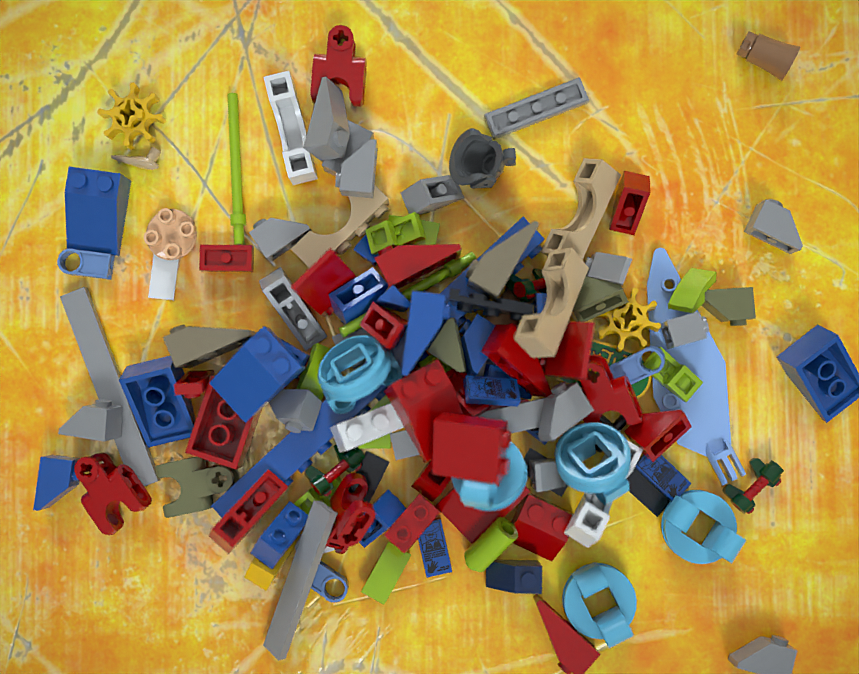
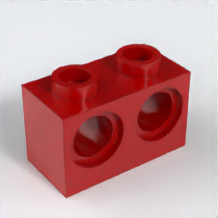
M419 494L384 536L405 554L441 512Z

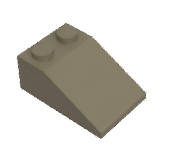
M537 221L532 222L483 254L480 261L474 259L466 273V278L469 279L467 286L495 301L540 223Z
M179 325L170 329V334L164 336L163 339L174 366L177 368H192L243 346L257 332L245 329L186 327L185 325Z

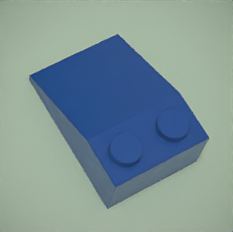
M77 167L68 168L64 192L67 249L120 256L131 180L120 173Z
M412 291L401 375L408 376L412 373L442 328L443 321L449 319L450 303L445 302L446 295Z
M816 325L776 356L786 375L826 423L859 398V372L838 334L820 325Z
M264 326L238 350L209 384L239 417L247 423L306 367L270 328Z
M171 356L129 365L119 378L121 387L148 448L190 438L196 421L191 398H185L184 395H175L174 384L185 373L183 368L174 366Z

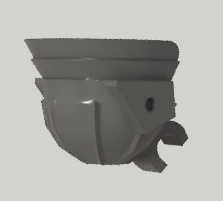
M470 128L461 134L452 148L449 159L450 175L458 185H470L472 189L492 188L497 178L504 172L505 166L516 165L515 148H508L502 151L501 145L496 141H492L491 136L481 134L479 130Z

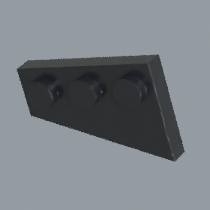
M450 288L449 301L453 306H457L456 311L472 313L473 309L482 310L483 315L490 317H499V313L510 315V319L515 321H521L524 315L533 314V304L503 298H496L495 301H491L490 297L478 293L469 294L468 297L459 295L460 290Z

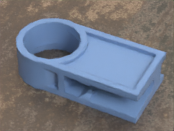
M66 249L59 254L57 265L63 273L69 275L112 280L115 256L107 253ZM72 253H77L80 257V265L76 270L69 272L65 266L66 258Z
M648 346L611 364L610 370L614 379L626 375L630 383L633 384L661 371L666 358L660 348ZM654 351L658 353L661 358V365L656 369L646 368L641 361L644 352Z
M320 560L311 589L323 596L327 601L337 603L345 598L349 584L343 575ZM328 580H341L345 587L344 593L338 597L329 595L325 588Z

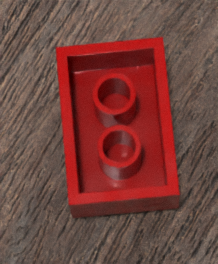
M211 375L209 382H210L215 376H212V375ZM208 383L185 453L233 469L243 467L262 409L245 423Z

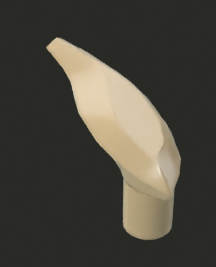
M151 147L146 157L111 155V158L142 169L154 170L159 168L156 161L161 152Z

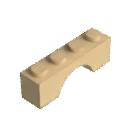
M584 158L573 181L579 197L577 212L567 226L560 229H551L541 253L548 257L550 251L573 248L583 260L621 174L601 159Z
M376 185L374 186L373 198L348 196L351 203V214L348 222L341 230L328 235L309 231L291 250L309 268L330 248L336 254H344L352 245L350 241L357 235L359 237L366 233L365 230L370 228L369 223L375 217L377 219L381 218L389 209L387 207L389 205L388 197Z
M573 248L550 251L542 270L547 288L544 309L540 314L524 315L514 336V339L532 358L555 356L589 267Z

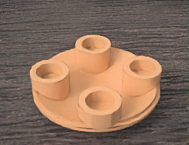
M163 208L149 222L144 234V241L157 257L164 260H177L186 256L192 250L196 242L197 230L191 217L183 211Z

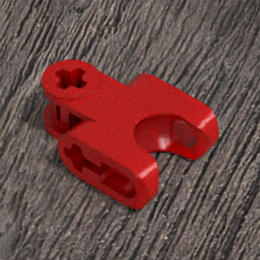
M337 25L329 31L326 55L314 54L310 91L313 103L316 102L322 77H327L335 85L342 84L349 88V98L353 107H362L364 105L367 59L355 57L356 45L351 29L347 26ZM341 39L346 40L343 42V45H338L339 43H341Z
M590 355L587 378L580 379L583 387L581 390L594 411L583 418L584 423H602L599 422L600 417L607 411L619 412L624 416L628 425L632 426L642 423V409L628 377L624 375L614 379L606 359L601 355Z
M96 453L92 456L82 457L76 462L74 467L75 475L87 490L81 497V503L102 534L114 535L124 525V520L119 511L120 501L133 512L143 511L151 504L152 498L135 472L125 464H120L116 467L108 454Z
M358 473L347 474L330 499V507L337 515L325 548H334L338 554H344L348 547L358 544L375 519L376 514L373 504L363 501L368 490L365 476ZM359 484L354 493L348 491L351 485Z

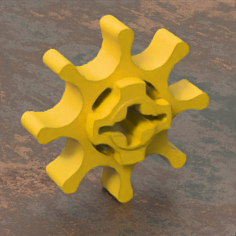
M134 82L130 83V93L124 98H120L113 89H109L108 94L115 100L114 107L110 110H97V113L102 118H112L113 120L112 126L103 132L104 135L113 140L117 134L124 133L125 140L123 144L130 150L134 149V138L141 134L150 143H154L155 138L149 134V126L154 122L162 124L166 122V119L161 114H151V107L160 101L159 97L152 92L147 98L139 99L140 88Z
M635 287L632 288L631 298L628 300V303L596 317L606 319L609 324L606 329L599 331L598 338L603 339L608 334L616 335L619 339L616 350L619 353L623 351L624 342L628 339L636 340L640 349H644L648 343L642 337V331L650 329L658 332L661 328L660 323L651 322L646 316L647 312L655 310L657 302L652 301L646 306L639 305L635 299L638 293V289ZM629 311L630 323L628 324L627 329H625L624 318L627 315V312Z

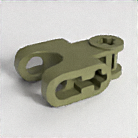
M200 457L172 461L155 467L156 476L159 479L171 477L181 487L179 498L163 506L164 517L166 518L212 508L211 505L214 503L212 495L229 490L239 480L237 469L224 465L207 467L205 459ZM219 476H226L227 481H220Z

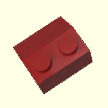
M528 493L521 500L511 521L518 532V538L513 544L552 562L568 541L569 536L564 532L573 513L532 493Z

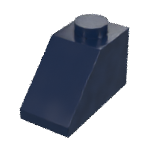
M495 560L486 569V587L515 594H542V565L538 560Z

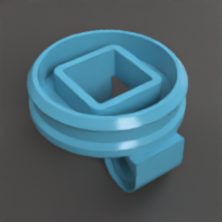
M359 335L345 339L329 350L320 363L318 382L332 410L338 414H344L354 408L355 400L370 394L381 383L385 386H390L400 380L403 375H401V367L389 348H384V345L372 336ZM366 358L367 364L343 377L342 371Z
M591 422L574 426L560 437L555 448L556 466L560 477L567 485L581 492L595 493L596 497L604 505H608L629 491V482L626 480L631 466V453L628 441L621 432L612 426ZM595 444H597L609 458L588 470L582 462L596 454Z
M511 442L509 448H507L506 458L510 459V469L508 475H505L500 481L499 487L496 484L451 477L454 488L465 506L483 511H495L507 507L520 496L527 480V467L520 450L515 444Z
M703 490L685 491L680 497L676 495L664 510L661 522L664 540L675 554L688 562L708 564L724 558L728 562L733 563L746 542L743 537L737 534V522L731 507L722 498ZM700 511L716 521L701 545L681 532L686 533Z
M596 562L582 566L571 573L572 575L564 586L562 602L565 614L573 627L587 637L604 639L609 648L633 637L634 635L629 625L635 616L637 599L635 590L628 578L615 567ZM608 587L617 605L592 618L581 596L585 599Z

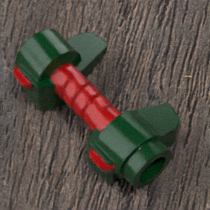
M533 269L532 273L536 279L534 281L527 278L520 279L512 274L505 285L521 302H530L537 290L540 293L547 294L546 283L541 269Z
M334 445L339 463L326 474L311 465L306 469L305 476L318 495L329 496L333 489L332 482L345 471L350 473L361 469V463L365 455L358 447L339 452L337 445Z
M752 458L749 464L757 480L745 492L731 484H727L723 488V493L740 512L751 514L756 505L753 499L765 486L774 487L781 483L780 477L784 470L776 462L771 460L769 463L764 464L760 459Z

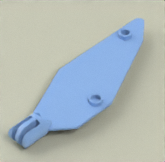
M657 248L653 253L647 282L648 305L652 301L657 302L655 310L648 312L649 321L660 324L666 320L691 314L668 309L670 298L681 278L666 250L663 248ZM665 281H671L673 288L667 289L664 285ZM661 328L658 332L649 329L650 346L662 347L679 364L688 367L703 382L691 398L684 402L652 377L653 398L660 411L682 410L692 426L676 441L677 444L706 456L722 486L728 484L716 460L720 461L731 481L736 480L737 475L727 457L728 455L740 476L746 475L731 446L726 362L710 332H706L707 338L667 349Z

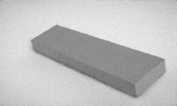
M579 77L486 113L484 118L492 138L495 140L585 105L589 102V98Z

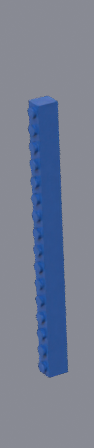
M522 217L483 254L530 223ZM537 230L510 275H516L524 267L522 262L528 256L533 259L542 250L540 245L545 239ZM469 267L440 293L446 295L445 302L450 303L449 319L454 318L457 321L458 328L467 320L464 317L467 313L456 311L457 306H453L449 301L450 288L460 290L459 295L468 297L469 294L478 293L467 286L469 279L466 278V273ZM407 328L396 347L390 349L401 369L403 366ZM427 352L424 353L420 361L429 356ZM381 383L370 394L355 400L354 408L344 414L334 412L327 403V400L323 401L313 431L290 432L213 503L211 507L222 518L268 469L289 486L294 481L291 476L298 470L302 474L313 464L310 459L317 452L322 455L332 446L330 440L333 438L330 427L369 412L371 408L368 405L375 398L380 401L386 395L384 390L388 386Z

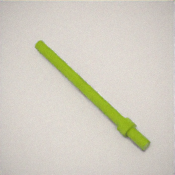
M228 93L233 214L230 215V223L234 231V245H245L244 226H246V214H243L238 94Z
M470 252L458 260L453 259L444 264V268L401 293L407 300H410L412 291L423 292L447 277L453 278L461 273V269L470 265L477 258L473 252ZM366 313L340 327L339 332L341 335L346 337L362 328L360 323Z

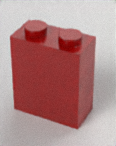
M443 412L434 419L432 474L498 485L503 477L508 475L510 469V459L506 458L507 448H509L511 443V431H508V421Z

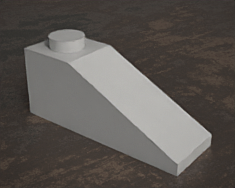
M322 77L303 148L319 160L344 158L350 131L343 92L327 77Z
M281 267L259 280L263 293L305 351L327 337L305 301L290 287L293 283Z

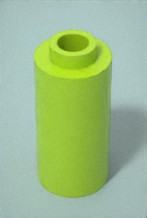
M499 517L465 551L466 565L473 571L484 572L518 538L515 526L509 520Z

